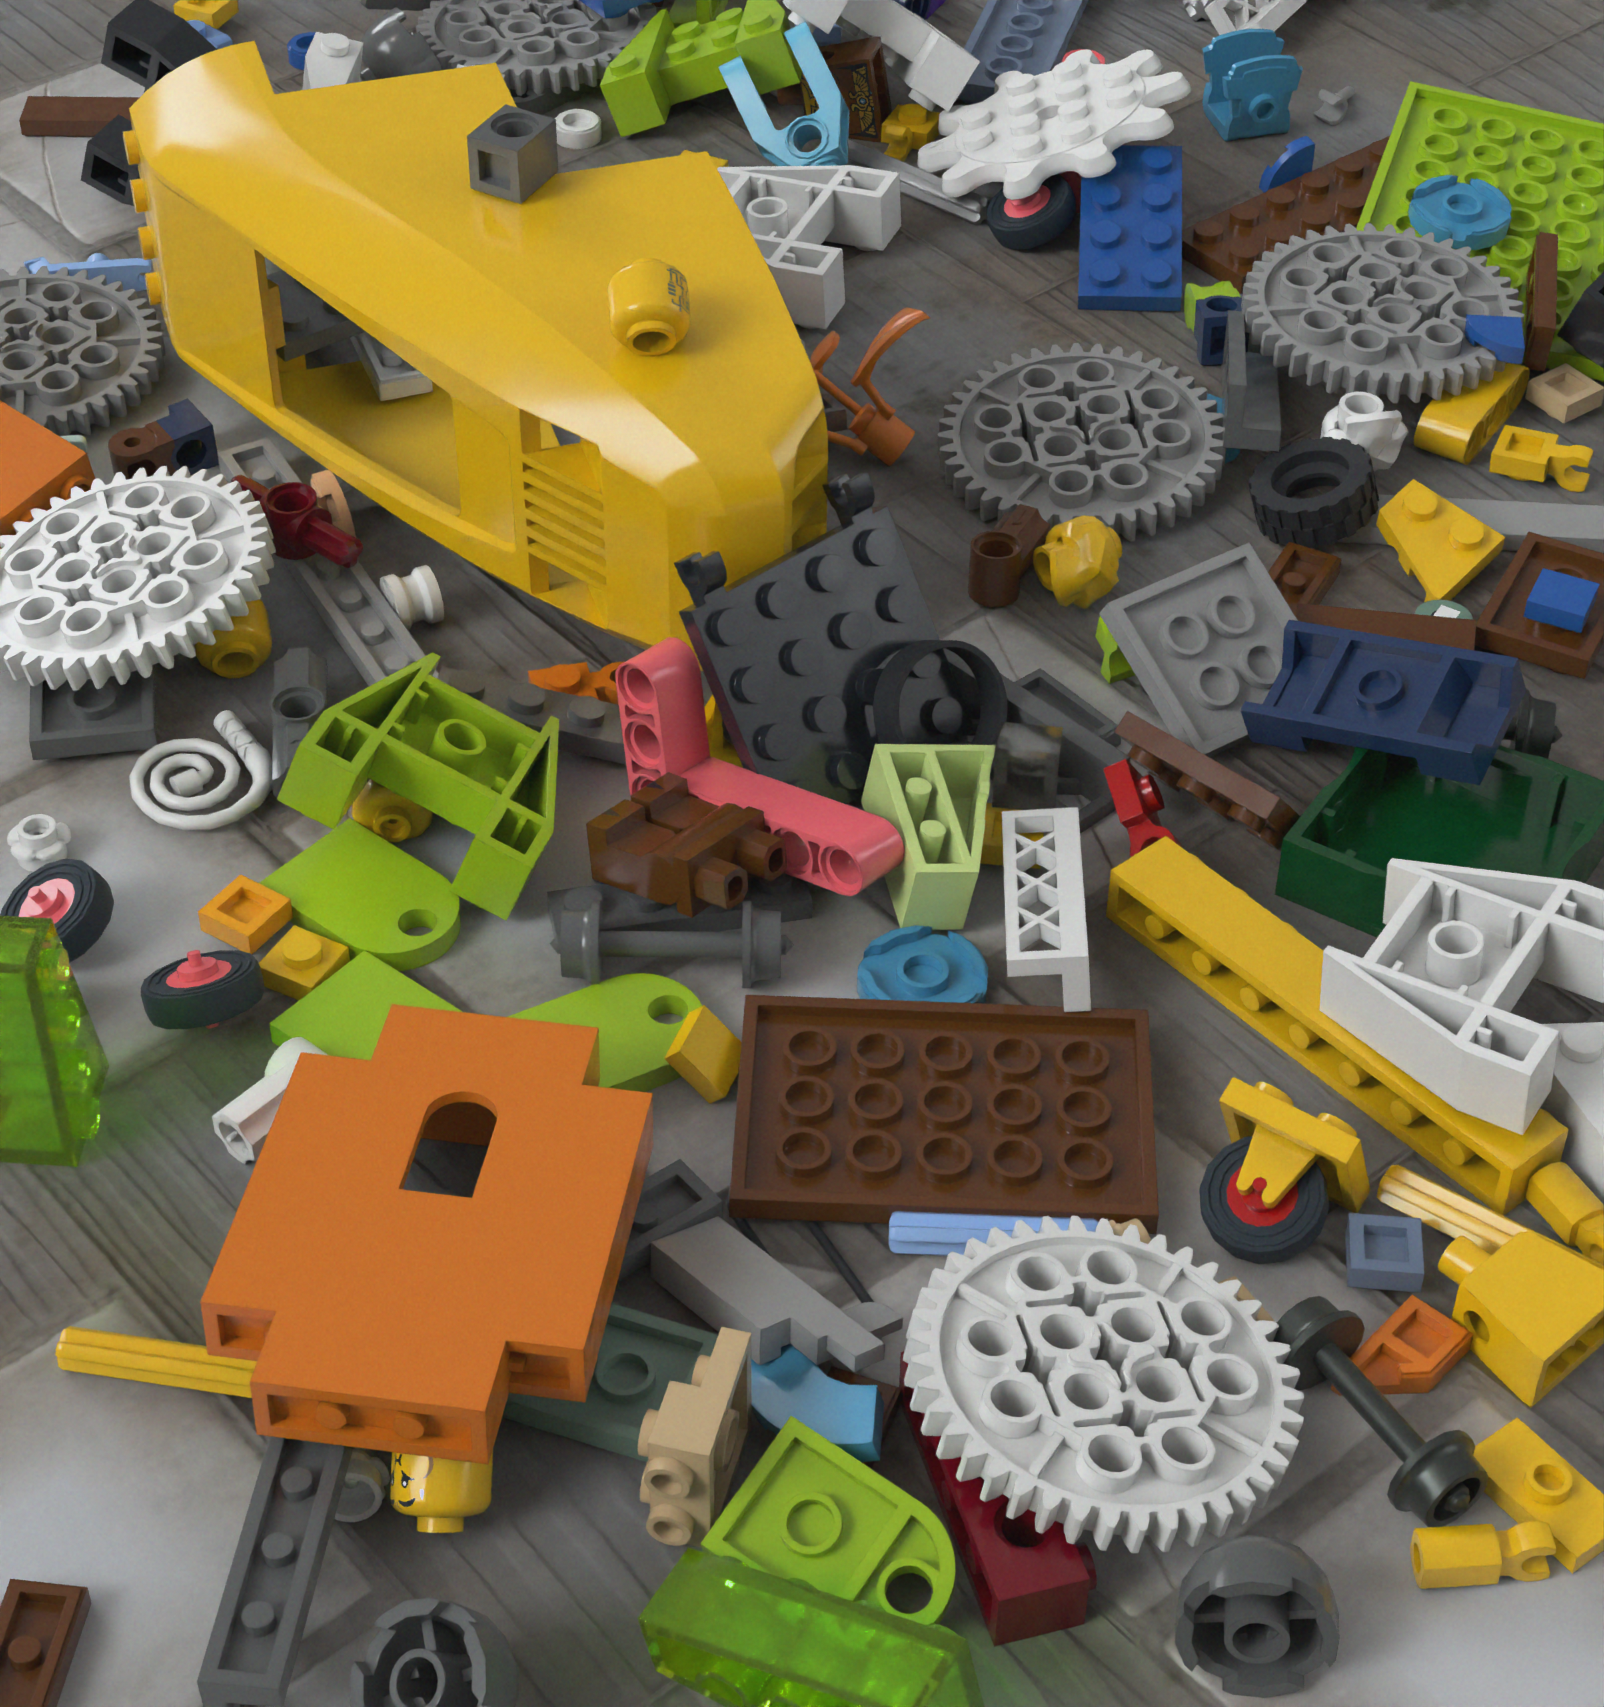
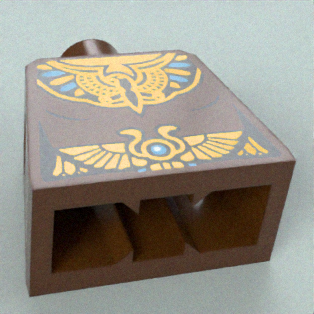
M881 36L819 47L849 109L848 138L881 142L882 124L892 113ZM803 72L800 83L777 89V98L781 106L803 105L804 115L806 116L815 113L819 109L816 98Z

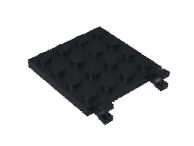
M860 473L851 479L848 474L840 475L822 485L831 506L837 513L841 523L840 526L725 587L727 572L719 551H712L703 557L700 552H693L674 562L677 572L694 603L679 611V614L743 768L844 804H848L863 795L875 744H881L874 724L873 702L876 686L884 668L893 656L906 646L922 640H940L888 506L871 508L875 501V493L868 473ZM943 648L924 656L913 667L904 683L900 697L899 716L901 729L907 744L949 745L975 730Z

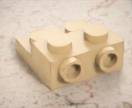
M721 1327L712 1355L701 1354L698 1357L691 1385L670 1380L660 1409H648L644 1416L638 1439V1455L648 1457V1461L642 1476L640 1501L650 1504V1514L646 1522V1529L659 1542L673 1546L688 1544L701 1547L700 1543L725 1509L752 1427L750 1332Z

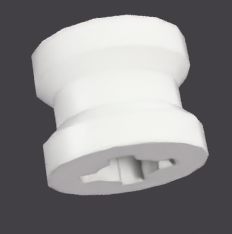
M429 566L416 567L411 575L402 578L395 574L380 578L381 594L407 630L412 627L413 623L424 620L429 624H433L444 619L441 592L435 575Z

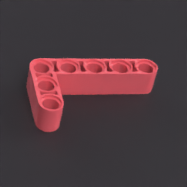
M668 637L619 665L616 671V689L630 795L670 772L687 779L688 794L718 806L732 803L742 809L750 806L764 811L765 832L783 838L785 841L787 859L785 874L841 895L853 896L858 894L901 864L905 853L903 840L897 829L886 819L710 756L701 671L694 652L685 642L678 638Z

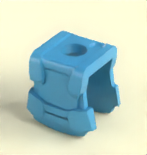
M1243 29L1214 37L1211 43L1202 49L1205 74L1209 73V82H1206L1203 94V110L1224 141L1276 133L1281 134L1289 131L1290 112L1288 106L1292 92L1298 88L1303 68L1298 66L1294 56L1281 55L1285 41L1282 38L1276 37L1273 30Z

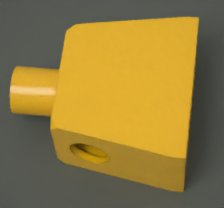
M1518 1232L1492 1255L1466 1236L1461 1235L1453 1240L1442 1254L1438 1263V1270L1459 1285L1451 1319L1473 1333L1470 1350L1530 1408L1604 1344V1270L1532 1232Z

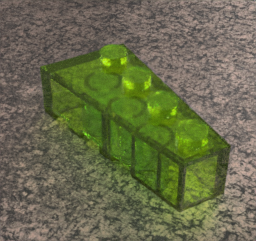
M0 916V1162L78 1167L86 1139H94L98 1132L100 1123L99 1097L109 1069V1063L69 964L68 953L62 946L52 918Z
M688 1547L637 1618L656 1672L725 1707H754V1705L757 1707H985L967 1638L958 1636L951 1629L939 1624L924 1625L887 1613L883 1608L869 1601L860 1600L854 1602L817 1590L813 1585L802 1579H784L750 1568L744 1562L731 1556L719 1558Z

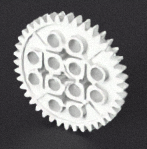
M161 466L150 477L147 476L144 468H139L133 478L126 480L122 472L116 473L112 483L107 485L97 478L93 480L91 490L84 492L77 486L71 488V498L66 501L55 496L50 498L52 508L48 511L37 508L30 511L34 519L32 522L16 521L12 524L16 535L0 536V672L9 670L12 678L16 681L26 676L31 686H36L46 679L52 690H56L67 679L73 691L79 690L87 679H92L95 688L101 689L110 676H115L120 685L126 684L132 671L138 670L139 674L147 678L151 675L152 665L160 663L165 668L170 669L174 667V655L181 653L186 657L193 658L196 656L194 644L198 642L208 645L215 644L216 640L212 632L216 629L222 631L234 629L230 616H247L249 609L245 601L259 600L261 593L258 586L268 584L270 581L266 570L274 568L275 564L271 554L275 553L276 549L272 541L274 537L260 502L254 500L250 490L242 491L238 481L227 483L223 474L210 479L207 469H201L191 476L188 467L183 466L170 476L167 467Z
M1043 1216L1038 1233H1035L1023 1220L1015 1222L1011 1237L997 1227L990 1229L986 1244L972 1237L967 1241L964 1255L953 1251L950 1252L944 1270L935 1268L932 1271L928 1288L922 1287L907 1330L906 1338L908 1340L903 1354V1361L908 1363L904 1384L914 1388L910 1408L912 1411L925 1413L921 1426L923 1435L941 1436L936 1452L939 1459L961 1457L956 1478L960 1482L977 1477L983 1478L985 1481L979 1498L986 1502L1004 1494L1010 1498L1006 1516L1012 1520L1023 1514L1027 1509L1035 1512L1036 1532L1043 1534L1052 1526L1054 1521L1064 1524V1534L1067 1543L1075 1544L1081 1536L1083 1529L1093 1532L1097 1547L1102 1551L1107 1550L1113 1534L1122 1536L1125 1545L1131 1553L1139 1552L1145 1535H1149L1162 1552H1169L1176 1532L1191 1547L1198 1546L1204 1529L1218 1538L1222 1537L1230 1520L1243 1525L1247 1522L1253 1506L1262 1509L1266 1505L1271 1490H1277L1299 1442L1297 1436L1302 1427L1304 1417L1299 1415L1298 1412L1304 1400V1393L1294 1388L1300 1376V1371L1298 1368L1283 1364L1291 1349L1288 1344L1273 1342L1279 1327L1276 1321H1256L1262 1303L1258 1299L1238 1301L1236 1298L1242 1285L1238 1279L1225 1281L1220 1284L1216 1282L1214 1278L1219 1265L1214 1261L1204 1264L1199 1268L1191 1265L1193 1257L1192 1248L1186 1246L1174 1255L1166 1252V1236L1160 1233L1149 1244L1140 1242V1234L1136 1225L1130 1224L1122 1236L1114 1235L1108 1219L1104 1218L1100 1219L1095 1232L1087 1231L1079 1216H1071L1067 1230H1060L1059 1226L1050 1216Z

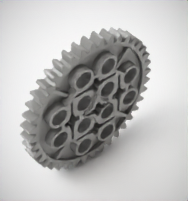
M579 0L431 1L430 8L422 10L423 16L418 17L416 31L417 33L420 31L443 70L454 69L457 67V64L472 66L496 63L501 74L505 75L504 81L508 89H515L517 95L522 96L527 90L532 88L537 95H541L546 88H551L554 93L559 94L562 91V87L566 86L574 91L579 90V84L581 83L592 87L597 86L596 79H603L609 63L619 55L657 13L656 6L648 2L629 9L628 13L624 16L603 18Z
M1366 223L1364 231H1357L1353 225L1345 224L1344 232L1340 233L1333 227L1326 226L1323 236L1313 230H1307L1306 240L1292 235L1289 239V245L1278 242L1275 244L1274 252L1264 251L1262 261H1254L1252 272H1247L1246 283L1243 286L1241 307L1245 320V332L1251 333V344L1261 345L1260 354L1262 356H1274V367L1290 365L1288 376L1296 377L1307 374L1306 385L1309 386L1324 381L1327 383L1326 392L1328 393L1343 387L1346 388V394L1360 391L1377 397L1380 394H1387L1392 403H1398L1400 394H1407L1414 403L1420 402L1421 393H1427L1433 399L1441 400L1442 389H1445L1447 392L1458 396L1461 393L1462 385L1471 389H1477L1479 379L1490 382L1493 379L1494 371L1503 372L1506 362L1496 360L1494 351L1479 343L1474 347L1466 339L1464 334L1466 314L1521 317L1523 325V302L1517 300L1518 289L1510 288V277H1499L1501 269L1499 266L1486 267V256L1470 258V247L1467 246L1455 250L1452 249L1453 239L1449 238L1437 243L1434 242V233L1432 232L1420 238L1415 236L1414 228L1409 227L1400 234L1396 233L1394 226L1390 224L1382 232L1377 231L1371 223Z
M42 266L36 274H29L26 267H20L14 276H10L4 269H0V400L58 436H70L71 431L74 430L88 436L91 434L90 424L96 423L108 427L110 426L109 414L125 417L127 415L126 405L139 406L141 404L140 394L152 393L151 382H159V370L164 369L165 366L163 356H166L161 322L157 320L155 309L148 308L146 298L137 299L135 289L123 291L121 281L107 285L106 275L103 274L89 280L87 270H82L74 276H69L68 267H62L55 274H49L47 266Z
M1074 343L1070 352L1064 353L1055 344L1052 345L1049 355H1044L1037 348H1032L1030 359L1026 360L1014 353L1011 354L1010 366L996 360L993 362V373L978 370L976 372V382L965 380L963 382V392H953L952 405L944 406V418L939 420L938 456L940 457V471H945L946 485H953L954 497H965V508L967 510L980 508V519L982 521L998 516L999 522L1006 512H1012L1019 504L1038 508L1041 517L1050 524V529L1057 524L1079 516H1093L1102 521L1106 527L1114 529L1117 534L1121 533L1123 537L1131 542L1135 541L1136 529L1140 528L1143 532L1152 536L1156 534V522L1171 528L1175 526V514L1186 518L1190 517L1192 505L1203 506L1205 503V493H1214L1215 481L1221 480L1222 466H1225L1226 448H1223L1222 427L1224 416L1223 413H1216V400H1207V389L1205 387L1194 388L1195 378L1193 376L1179 378L1180 368L1178 366L1161 370L1162 359L1159 357L1144 363L1142 362L1143 352L1137 351L1127 358L1123 357L1122 347L1117 346L1110 354H1105L1101 344H1095L1090 352H1083L1080 344Z

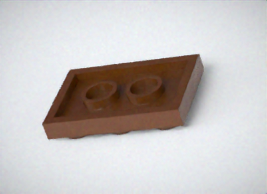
M1528 532L1476 623L1475 646L1491 650L1498 655L1516 657L1520 660L1549 668L1556 673L1569 674L1585 679L1604 643V553ZM1543 568L1600 584L1596 602L1581 633L1523 617L1527 599Z
M1129 711L1126 712L1114 731L1132 746L1127 757L1149 770L1147 773L1177 792L1183 789L1197 798V802L1219 817L1229 821L1230 817L1247 827L1246 831L1277 850L1280 849L1283 838L1301 817L1280 797Z

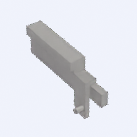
M719 1216L651 1242V1278L716 1331L720 1332L721 1327L750 1332L751 1359L758 1365L781 1357V1347L791 1344L816 1365L837 1358L853 1372H856L884 1360L885 1343L882 1342V1337L903 1329V1317L881 1303L865 1302L843 1311Z

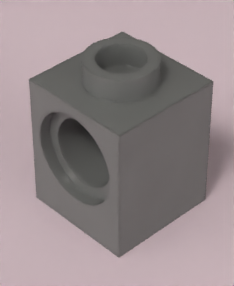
M505 104L467 135L471 189L521 204L558 172L556 119Z

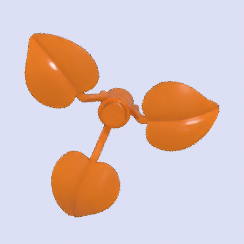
M908 307L901 309L881 328L866 351L861 364L851 380V384L856 388L860 384L876 408L870 403H866L861 407L822 375L823 365L837 348L840 335L835 331H831L817 345L811 355L810 362L818 385L856 415L848 428L856 434L854 439L827 430L829 442L850 448L860 456L868 450L887 466H891L903 453L912 440L915 431L894 415L896 410L885 402L872 384L870 377L878 359L896 340L921 321L930 319L926 313Z

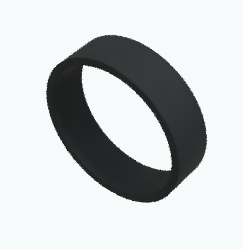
M922 640L906 646L893 656L884 668L874 694V724L881 744H907L901 729L899 716L900 697L904 683L913 667L924 656L944 648L958 655L969 666L978 684L981 699L980 720L974 738L969 745H995L996 749L1006 724L1007 695L999 670L982 650L963 641Z

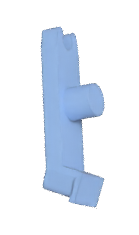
M95 253L89 256L87 262L49 264L43 256L25 261L24 267L27 268L29 274H36L42 266H47L49 274H55L62 267H68L69 276H74L82 270H87L89 280L103 274L106 275L107 285L121 281L123 291L129 289L143 291L147 290L145 276L140 275V273L151 271V260H143L142 258L109 260L106 255Z

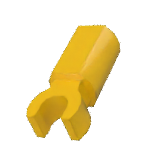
M1551 1163L1539 1169L1529 1179L1525 1198L1568 1246H1578L1583 1255L1604 1264V1204L1566 1163Z
M1528 1521L1501 1531H1496L1492 1524L1414 1528L1410 1544L1413 1573L1420 1589L1498 1584L1500 1576H1511L1515 1580L1524 1582L1547 1579L1550 1576V1570L1546 1556L1555 1555L1556 1553L1550 1524L1543 1521Z

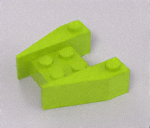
M747 0L744 11L739 7L732 8L719 14L715 21L699 25L697 21L682 24L677 28H674L667 8L660 10L619 55L609 63L600 84L620 136L625 137L664 125L671 105L728 88L719 70V66L738 56L742 57V61L760 95L800 83L802 70L784 32L791 29L785 10L778 1Z
M433 652L324 710L298 745L277 800L301 812L304 816L335 830L369 779L379 783L393 793L405 797L445 818L451 824L475 834L449 891L507 921L529 884L554 832L559 719L551 715L539 733L433 677L441 656Z

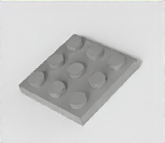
M1249 542L1107 603L1099 613L1172 736L1208 757H1212L1250 739L1240 709L1245 701L1263 704L1282 669L1284 628L1288 620L1298 621Z

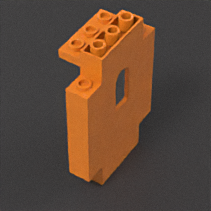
M392 1004L371 1060L300 1053L200 1301L208 1355L257 1361L250 1379L257 1435L489 1464L509 1393L586 1402L653 1149V1093L598 1087L600 1082L598 1027ZM421 1138L488 1146L472 1198L403 1190Z

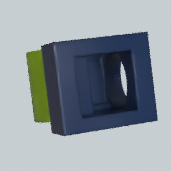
M1222 281L1205 287H1200L1195 283L1186 284L1184 293L1185 322L1188 329H1192L1198 343L1197 358L1200 365L1222 364L1228 310L1242 311V298L1230 281ZM1245 332V352H1248L1249 333Z

